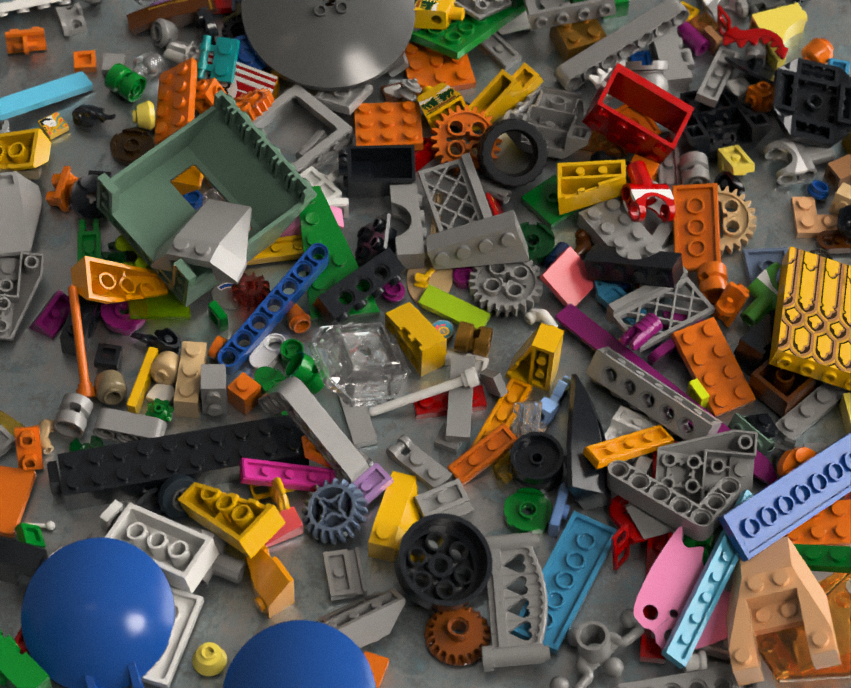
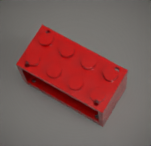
M617 63L602 81L582 123L590 127L591 130L606 136L609 141L623 146L628 152L660 165L675 149L694 107ZM608 93L669 129L668 137L663 139L602 103L606 94Z

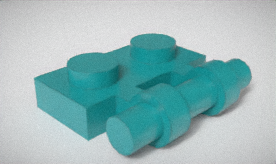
M203 35L202 43L199 44L198 49L200 50L199 62H197V79H205L206 72H211L210 79L215 77L218 82L233 84L240 40L217 37L216 45H211L212 36ZM209 52L214 53L213 64H207Z

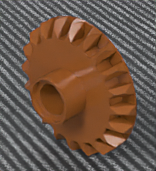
M471 606L450 612L438 611L433 613L427 622L425 641L431 654L441 662L453 666H464L472 664L482 657V646L490 645L491 630L487 619L481 615L480 611L473 610ZM454 630H461V631H463L464 633H462V634H456V633H454L453 631H454Z

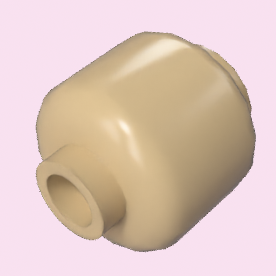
M172 351L161 352L151 364L150 375L153 380L160 384L174 385L177 381L180 356Z

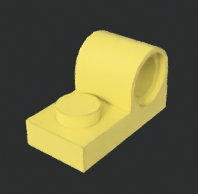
M739 145L717 149L720 173L729 171L733 176H743L755 171V163Z

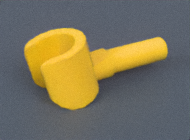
M432 266L425 274L417 272L414 278L416 280L414 286L427 288L430 277L436 271Z

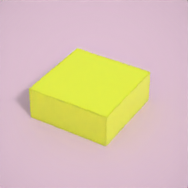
M697 378L689 381L686 394L703 408L707 409L709 394Z

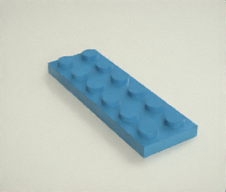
M576 511L570 517L542 570L548 598V616L543 644L549 645L550 652L557 655L567 632L571 628L612 548L611 537L618 531ZM527 601L518 616L523 618L529 616L530 612L526 609L529 605ZM523 623L510 634L523 640H530L532 637L529 633L531 625Z

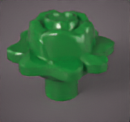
M156 398L154 403L147 404L146 416L156 417L165 422L172 421L174 407L170 406L169 400L162 401Z

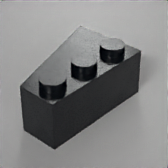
M776 308L770 314L767 313L757 325L739 339L738 346L733 352L740 369L750 377L758 367L770 358Z

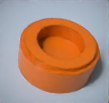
M218 335L209 349L208 356L217 360L218 353L227 343V339Z

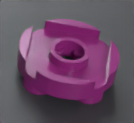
M145 299L101 304V320L105 327L113 332L121 333L123 336H129L141 328L148 317ZM129 309L128 314L121 315L119 310L125 311Z

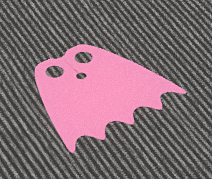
M681 526L669 539L651 567L634 605L636 620L644 628L650 629L655 634L656 643L662 650L666 645L665 632L668 629L674 628L704 568L702 562L704 548L701 546L686 547L682 542L683 528ZM725 589L694 650L728 638L726 637L728 636L726 613L730 592ZM646 605H653L658 610V617L655 620H648L643 615V608ZM670 610H676L678 616L676 618L670 617Z

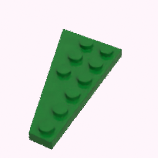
M511 0L512 5L480 21L465 13L463 21L452 19L447 29L428 28L415 32L413 30L410 40L458 60L526 11L523 0Z
M312 186L317 195L299 214L303 254L315 243L324 244L329 251L328 266L307 290L311 321L324 320L313 305L317 297L359 268L320 186ZM316 254L313 256V258L315 260H321L322 258H324V256L321 254ZM356 285L359 291L366 292L363 286ZM341 297L339 298V301L342 304H348L346 299ZM374 298L368 299L366 301L368 304L360 311L356 312L355 309L351 311L349 318L380 315Z

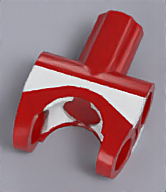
M639 160L630 163L626 171L631 183L623 185L621 198L633 222H643L646 217V209H650L663 222L673 221L676 208L669 185L653 184L644 161Z

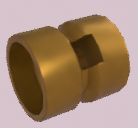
M461 321L455 338L454 351L462 353L472 351L474 355L487 358L491 346L493 328L485 326L475 328L474 324Z

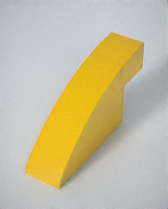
M525 62L512 76L502 69L470 103L469 111H472L475 106H477V113L479 114L485 110V118L493 116L490 121L492 124L502 118L509 109L513 110L516 108L517 103L523 102L544 80ZM472 127V130L475 132L480 130V128Z

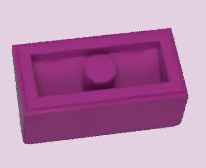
M60 289L56 291L29 328L52 339L70 312L69 296Z

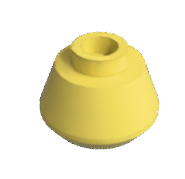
M146 101L136 105L137 110H132L133 123H138L139 128L152 131L156 124L154 103Z
M212 642L200 645L192 656L194 669L203 676H215L221 673L227 664L226 652L223 648Z

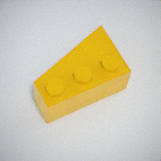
M541 323L515 353L505 377L510 379L514 377L533 387L549 392L559 369L564 330L553 325Z

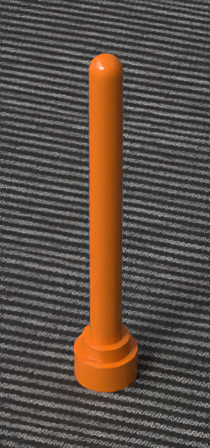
M70 285L68 287L80 381L76 393L87 398L96 397L95 387H92V382H89L78 289L75 285Z

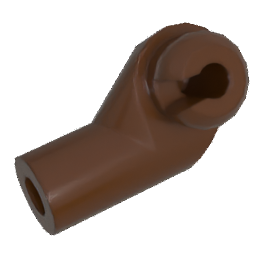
M584 229L577 230L575 233L576 248L574 251L580 258L591 249L590 237Z

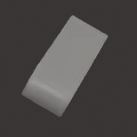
M102 408L98 414L93 433L103 440L125 443L164 436L167 423L156 417Z

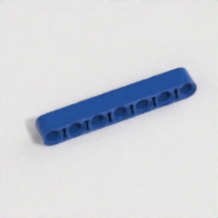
M315 243L306 250L219 351L218 364H225L223 360L228 357L235 359L232 364H225L226 374H234L241 368L257 346L271 333L326 269L329 263V251L324 244ZM316 254H321L324 256V258H322L321 260H315L313 256ZM301 271H307L309 275L306 277H300L298 273ZM292 288L294 292L292 294H285L283 290ZM272 305H277L280 307V309L275 312H271L268 310V308ZM258 322L265 325L262 329L253 327ZM241 340H248L250 342L245 347L238 345Z

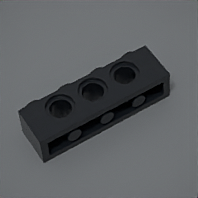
M387 248L318 296L313 305L329 326L336 322L341 324L350 317L349 313L355 309L358 312L368 304L366 302L368 299L373 297L375 300L385 292V287L397 285L403 279L401 276L406 268L392 250ZM374 273L381 274L383 280L376 278ZM356 285L363 286L366 292L359 291ZM341 297L346 299L348 304H342L339 301V298Z
M78 294L85 351L87 354L101 317L102 303L86 300ZM70 311L59 338L62 353L76 356Z

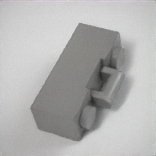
M673 29L649 44L653 61H668L669 70H663L662 74L667 79L668 93L670 94L688 91L689 83L693 80L691 70L695 68L691 50L689 48L683 49L682 38L678 37L677 30Z

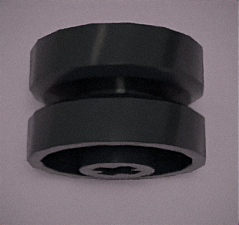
M530 432L522 435L514 442L511 449V477L515 485L520 489L534 488L544 494L554 490L560 484L564 474V450L560 442L552 435L544 432Z

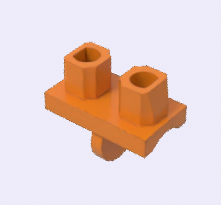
M37 26L26 30L10 29L5 32L8 54L25 52V55H30L29 52L47 50L44 28Z
M63 166L61 173L53 174L51 181L56 191H48L45 197L50 206H59L62 212H69L71 204L68 201V192L72 183L79 179L71 173L70 166Z
M732 281L728 283L714 306L715 312L711 315L721 319L725 326L730 327L749 298V289L741 283L737 285Z
M39 425L14 427L18 468L23 470L43 469Z

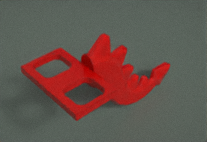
M720 5L717 6L718 32L723 37L722 45L727 46L736 42L739 48H743L747 42L756 46L760 39L763 45H767L771 41L770 47H777L775 53L780 59H785L789 48L785 47L783 40L778 34L764 28L740 30L737 26L731 28V18Z
M619 495L612 499V505H609L608 508L609 518L619 528L611 537L613 570L615 571L630 557L629 544L635 545V543L647 541V539H643L629 513H626L628 512L627 506L623 505L629 504V501ZM619 537L621 541L617 544V538ZM624 550V556L618 562V556Z

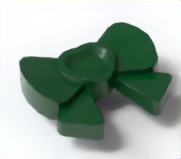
M115 241L108 243V248L113 249L114 252H101L103 260L124 263L126 261L125 257L130 251L123 252L115 248Z
M94 435L91 436L90 443H84L83 445L76 438L70 443L69 452L102 447L104 444L100 437Z

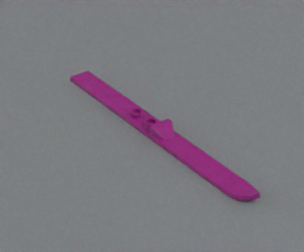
M570 303L555 316L556 321L594 351L610 347L708 412L634 352L621 345L615 337ZM688 421V425L693 428L692 422ZM722 423L717 433L731 429ZM757 450L754 459L753 476L769 485L778 479L772 463Z

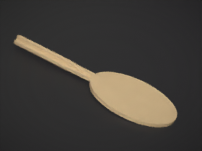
M437 192L434 195V202L442 205L443 195ZM433 215L430 235L438 233ZM430 258L424 260V268L408 269L407 272L408 292L416 304H418L426 288L414 286L416 281L414 278L417 272L425 274L433 266ZM452 268L437 269L430 277L428 285L430 284L449 293L453 282Z

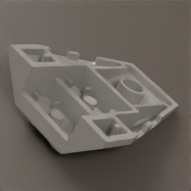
M546 86L537 88L527 96L526 101L517 103L513 111L509 109L503 118L525 120L535 125L544 135L543 137L547 142L548 157L552 159H564L587 146L592 135L591 128L582 123L587 112L584 95ZM515 131L506 132L519 150L533 154L532 145L526 136Z
M208 199L160 247L151 267L173 272V263L181 258L187 264L212 268L217 281L238 284L247 267L246 253L249 246L248 232H250L251 206Z

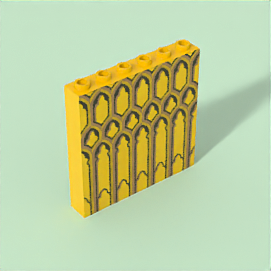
M790 246L781 263L769 359L770 365L851 391V266Z

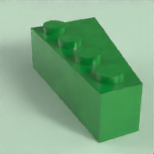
M0 630V687L51 688L49 675L26 652L20 654L21 649L10 635L4 638Z

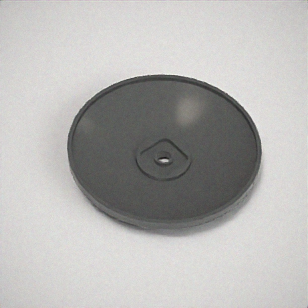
M242 0L241 16L245 36L259 60L270 71L287 82L317 91L354 89L384 75L398 62L410 42L415 22L414 0H333L335 2L333 6H326L323 3L324 0Z

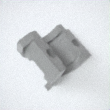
M80 2L65 7H54L56 18L59 19L64 36L70 37L87 32V25Z

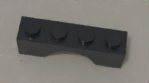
M594 244L584 259L587 279L675 288L684 273L682 254L675 252L658 251L647 258L627 259L617 253L615 246Z

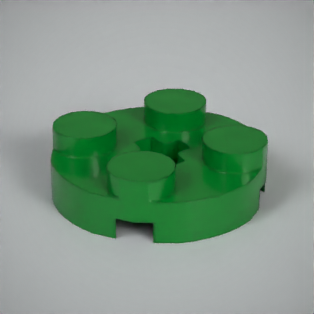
M521 488L506 498L503 517L507 523V528L512 532H533V534L538 533V535H541L549 526L553 506L551 501H548L540 490ZM526 508H531V512L534 514L528 516L522 513V511H525Z

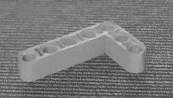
M292 376L276 383L258 399L262 409L269 415L286 411L342 480L345 479L351 484L369 469L366 460L304 383L297 377Z
M615 460L609 463L607 469L606 485L609 490L673 528L678 529L681 526L683 534L696 541L707 540L721 524L718 517L734 508L739 498L740 483L733 477L720 479L706 497L697 504L622 460Z

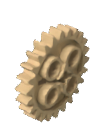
M718 185V203L721 204V232L723 236L720 238L721 256L724 250H727L731 255L733 248L740 251L741 244L747 246L748 239L753 238V232L756 230V224L754 223L757 221V216H754L755 208H749L751 200L744 202L745 194L738 197L737 189L730 193L729 186H726L725 190L721 191ZM727 208H732V209H734L735 211H734V212H729V211H727L726 209H727ZM733 228L736 232H729L727 229Z

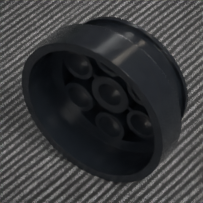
M438 513L425 516L409 527L396 547L394 568L400 586L412 601L433 611L450 612L469 605L485 589L492 573V554L487 540L471 522L456 515ZM428 540L436 542L438 548H432ZM452 550H457L461 558L455 557L452 554ZM410 555L417 556L420 563L413 562ZM433 564L440 565L443 573L437 572ZM457 573L464 575L466 582L460 581ZM415 579L422 580L425 587H419ZM438 588L445 589L448 597L442 596Z

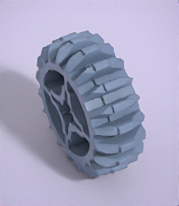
M334 478L332 484L328 480H324L323 487L315 484L317 490L315 493L308 491V495L311 498L303 500L307 507L301 509L302 514L305 516L302 518V521L307 525L306 530L312 533L316 540L321 538V541L325 544L330 540L332 544L336 545L338 539L342 543H346V536L348 535L350 538H354L353 532L355 530L362 532L359 524L366 523V518L363 515L368 514V509L364 507L367 505V500L363 498V492L357 489L354 483L349 484L345 479L339 482L338 479ZM352 500V511L350 516H348L346 512L349 507L348 504ZM320 507H322L323 513L320 516L321 520L318 522V512Z

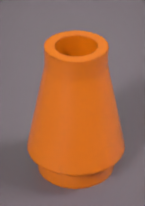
M297 304L286 314L292 331L303 333L310 328L311 317Z

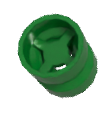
M288 339L281 344V365L284 369L297 352H304L303 344L297 339Z

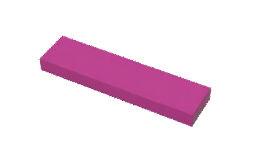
M241 458L239 462L240 483L272 487V479L280 477L285 489L316 492L315 484L323 487L324 480H328L332 484L333 479L336 478L335 471L331 468Z

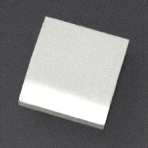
M620 406L612 418L610 427L605 433V438L607 441L661 424L654 423L648 417ZM650 453L645 454V455H642V456H645V457L648 458V456L650 455Z

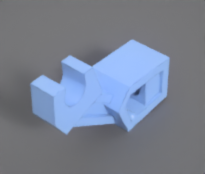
M563 376V379L558 381L551 398L544 397L536 404L530 418L532 422L545 428L554 420L559 410V403L569 391L570 377Z

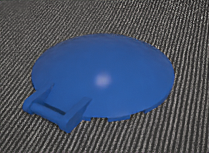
M98 537L79 540L53 553L42 563L31 578L23 598L21 610L23 638L31 657L52 680L67 688H126L133 686V688H144L142 677L147 674L165 653L175 623L173 593L160 566L138 547L112 538Z
M292 620L272 625L248 640L232 660L225 676L223 688H376V682L364 653L344 633L324 623L309 620Z

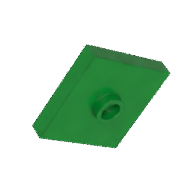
M555 174L521 197V202L550 229L580 210L559 215L558 182Z

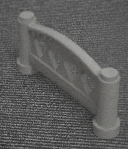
M525 532L484 536L492 554V573L487 584L492 645L482 646L484 672L495 671L496 667L539 664L550 661L549 645L543 644L548 616L547 589L540 563L534 552L535 548H539L538 533ZM522 556L525 559L522 565L526 569L524 572L518 573L504 565L514 558ZM520 578H524L527 581L524 585L528 590L525 595H519L506 589V587ZM524 600L529 603L526 608L530 612L528 617L523 618L508 611L520 601ZM523 623L531 625L529 633L532 637L530 640L520 639L510 633Z

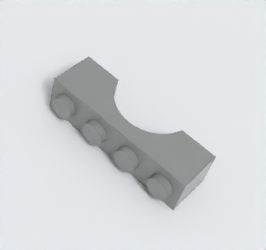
M417 184L390 185L391 217L405 222L409 227L405 233L395 237V255L406 269L424 268V260L429 258V255L427 253V245L423 243V241H426L427 236L426 227L421 226V224L425 223L424 210L419 208V206H423L422 193H418Z

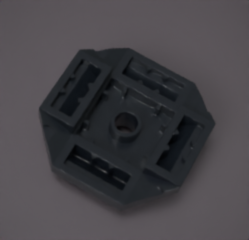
M797 58L777 68L774 76L771 112L786 138L831 148L851 134V77L842 68Z

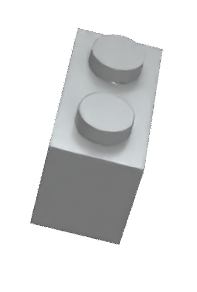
M201 364L203 415L218 416L220 414H227L225 364Z

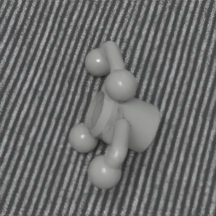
M625 609L620 615V622L624 627L628 629L634 628L624 637H621L616 632L608 631L604 624L597 621L585 622L580 627L569 629L566 639L571 646L578 648L579 658L576 661V668L583 675L572 688H586L593 680V671L601 665L604 666V672L610 677H618L622 674L624 669L622 661L617 657H611V654L618 647L629 646L645 631V628L636 620L634 609ZM590 644H600L599 646L588 647ZM563 676L552 678L549 688L570 687L568 680Z

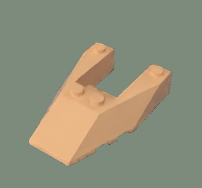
M782 537L747 561L743 562L739 557L734 570L726 613L729 653L732 670L738 685L743 686L764 681L756 636L799 626L805 627L810 656L815 670L840 665L841 660L827 596L789 537Z

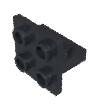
M386 212L376 217L358 231L357 249L355 251V260L358 267L363 266L387 248H390L395 254L397 230L390 227V213Z

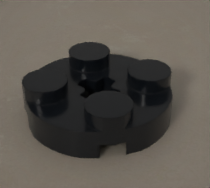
M207 6L197 9L196 16L193 17L196 29H200L202 35L200 42L202 43L203 35L212 36L211 45H216L215 36H218V30L211 12L206 13L208 10Z
M93 174L82 176L73 182L68 192L69 204H72L75 210L73 212L81 219L87 221L105 217L97 208V177L99 176ZM91 192L94 193V196L96 197V200L92 203H90V199L86 197L87 194H90Z

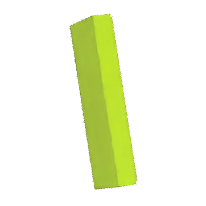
M430 284L418 301V306L457 325L463 321L472 323L475 328H478L479 326H486L491 317L490 313Z

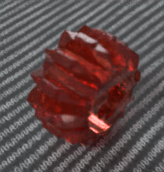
M244 272L238 284H233L231 288L234 303H238L239 309L246 307L248 312L251 308L256 309L271 292L269 281H264L263 275L256 277L254 272L251 276Z

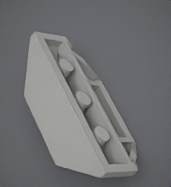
M392 588L386 592H378L362 597L320 617L316 622L334 627L348 636L359 648H362L370 643L378 642L382 637L390 634L406 602L404 597L395 588Z

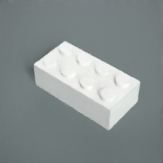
M133 503L127 505L105 536V538L118 539L130 543L144 551L160 566L169 584L191 594L219 555L213 538Z

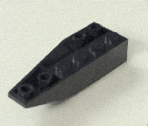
M571 374L566 443L567 454L564 455V464L567 469V476L564 478L565 486L568 491H571L575 502H578L583 510L612 505L611 490L606 485L608 466L596 469L583 455L584 447L606 441L603 427L595 406L577 374Z

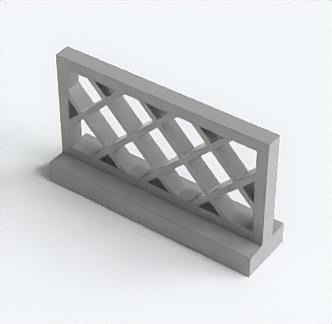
M470 153L461 155V159L418 171L438 232L444 231L443 228L447 230L454 228L453 225L457 218L471 223L475 222V218L478 221L492 216ZM459 168L460 174L457 180L446 175L449 169ZM434 174L440 178L434 186L426 182L425 176ZM443 179L454 184L450 192L439 188ZM457 186L467 190L464 199L453 194ZM436 192L447 197L443 205L433 201L432 198ZM450 198L461 203L457 212L446 208ZM464 205L474 210L471 219L460 214ZM443 211L454 216L449 225L440 221Z
M684 266V273L675 288L644 285L608 304L605 318L610 324L615 323L623 333L633 325L625 324L622 319L625 317L635 318L637 323L639 319L641 320L646 315L640 313L644 307L655 309L654 314L656 316L657 310L671 312L670 319L658 317L662 324L669 325L668 330L659 331L654 335L655 337H652L637 349L639 352L665 340L673 332L691 326L715 312L714 306L687 277L688 271ZM686 286L691 292V296L678 294V289ZM663 297L673 299L672 306L660 304L659 299ZM676 300L690 302L689 309L675 307ZM692 303L703 305L705 310H691ZM674 313L687 315V319L683 322L673 320Z

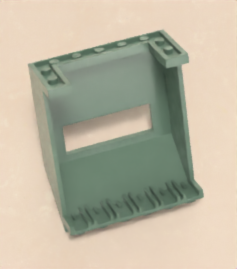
M223 90L215 94L212 107L116 175L109 178L104 172L97 177V208L185 307H188L192 302H195L196 299H199V297L222 281L215 279L212 268L187 264L181 258L173 263V272L151 267L160 247L196 212L172 185V180L190 167L195 166L228 203L251 206L250 228L252 230L248 232L247 262L273 244L317 195L312 189L310 182L306 178H302L297 172L294 164L282 156L280 149L275 144L272 145L264 131L257 128L252 123L250 116L245 111L242 112L233 97L226 95Z

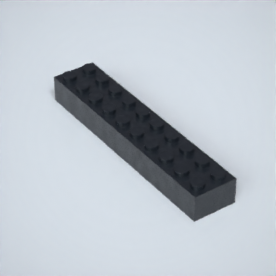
M283 415L57 454L66 510L109 504L115 499L119 502L138 499L152 488L160 489L161 485L168 478L179 474L190 476L196 482L207 486L240 481L239 462L241 458L309 466V459L305 458L301 437L305 434L290 415Z

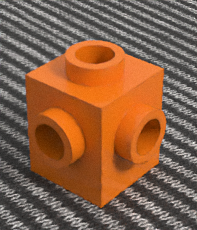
M215 77L207 80L202 79L196 83L195 108L199 114L213 106L214 96L220 90L227 94Z
M761 81L748 86L745 103H750L752 109L756 112L760 110L764 113L771 111L773 85Z

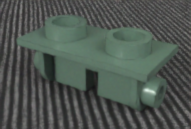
M736 412L728 427L731 430L758 432L757 450L764 456L767 451H772L776 445L774 439L766 438L746 421V415L742 416Z

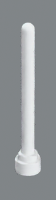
M474 367L464 370L465 373H462L460 377L373 406L369 408L370 416H376L461 386H470V388L479 386L478 375Z

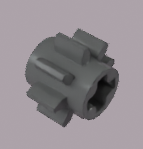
M785 437L783 442L777 440L771 456L777 459L775 465L778 466V462L784 452L795 448L796 440Z

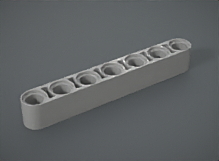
M665 0L559 65L554 72V76L567 91H574L590 81L589 75L598 76L597 69L607 71L608 68L615 66L617 63L683 24L689 17V11L679 0Z

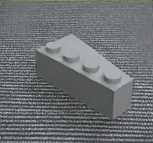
M514 210L426 236L427 253L434 270L529 261L528 245Z

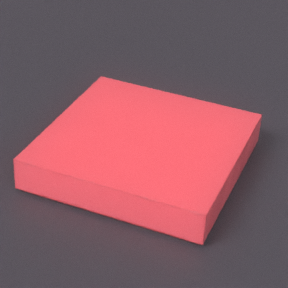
M570 246L539 276L565 307L570 303L576 307L594 287V280L587 279L585 262Z

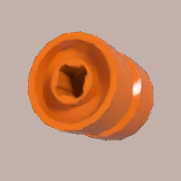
M709 261L697 268L698 289L712 305H715L728 285V275L725 264L718 261Z

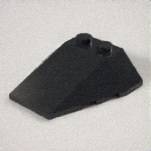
M724 88L715 108L695 100L698 90L680 93V100L694 107L682 134L691 146L706 154L710 159L718 158V148L739 145L744 152L752 151L773 128L772 121L763 111L756 112L752 109L750 103L746 102L744 104L740 102L738 96Z

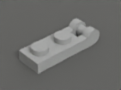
M404 434L397 439L395 445H391L386 450L389 458L408 473L416 476V479L430 490L450 482L453 478V474L412 443L411 439ZM403 450L408 452L406 456L401 454Z

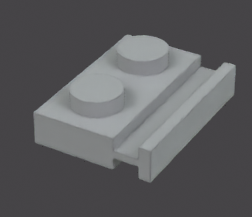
M459 478L414 497L422 518L438 513L462 517L474 511Z
M355 547L353 550L341 549L323 552V562L331 601L355 598L356 595L367 596L359 547Z

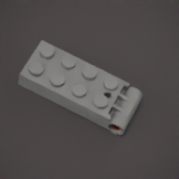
M617 197L578 213L577 225L580 229L586 230L590 240L595 245L615 246L617 253L624 258L643 259L656 254L658 251H665L640 222H633L624 204ZM630 284L634 291L644 286L639 284Z

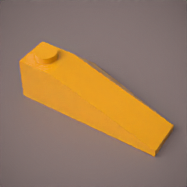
M84 256L71 267L72 285L77 287L78 294L86 300L110 304L168 294V287L150 269Z

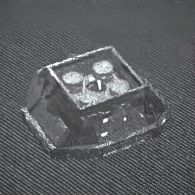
M349 322L346 325L321 326L308 345L324 385L333 393L343 398L342 401L349 407L379 405L395 399L410 374V369L395 335L388 333L382 322L363 324Z

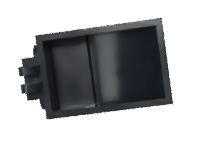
M415 145L347 146V151L340 150L338 152L339 175H345L343 176V189H348V198L390 195V185H404L415 182Z

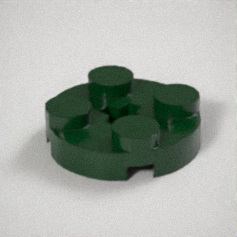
M529 222L521 223L520 227L528 245L529 261L532 260L533 266H535L537 263L545 261L546 257L555 248L554 233L548 226L537 222L536 225L529 224ZM528 240L531 242L537 241L536 245H529Z

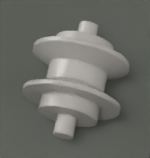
M416 78L413 80L403 79L404 88H398V92L403 98L402 101H416L417 96L415 93L422 92V88Z

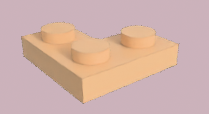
M792 197L791 208L796 238H817L818 234L822 231L837 230L838 215H817L815 199L813 197Z

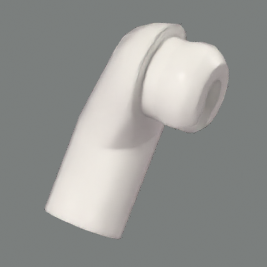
M532 308L524 316L525 321L531 325L534 322L556 327L559 326L545 309Z

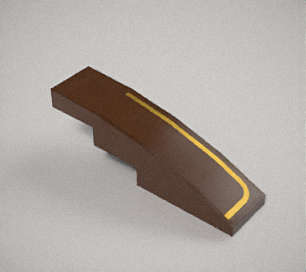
M169 0L148 6L126 15L129 30L133 35L150 29L158 18L171 21L178 28H182L194 22L193 17L196 16L197 9L207 6L208 10L206 13H216L215 0Z

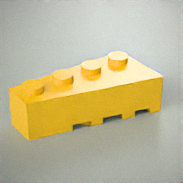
M194 482L177 499L190 518L249 558H252L286 523L273 504L267 503L264 505L259 503L258 500L240 498L238 494L231 492L229 494L223 493L220 489Z

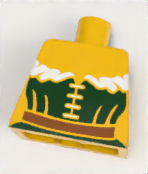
M416 0L415 9H413L415 11L414 28L447 29L452 19L463 21L465 9L455 7V0Z
M444 82L434 87H424L422 94L417 97L431 130L432 128H437L434 125L435 121H441L440 115L442 113L447 115L449 108L455 112L457 105L460 106L461 110H464L466 106L462 95Z

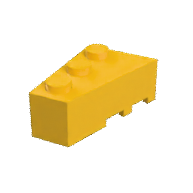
M625 159L557 163L559 215L621 196L622 187L626 184Z
M407 302L385 313L386 329L420 377L445 365L447 339L410 302Z

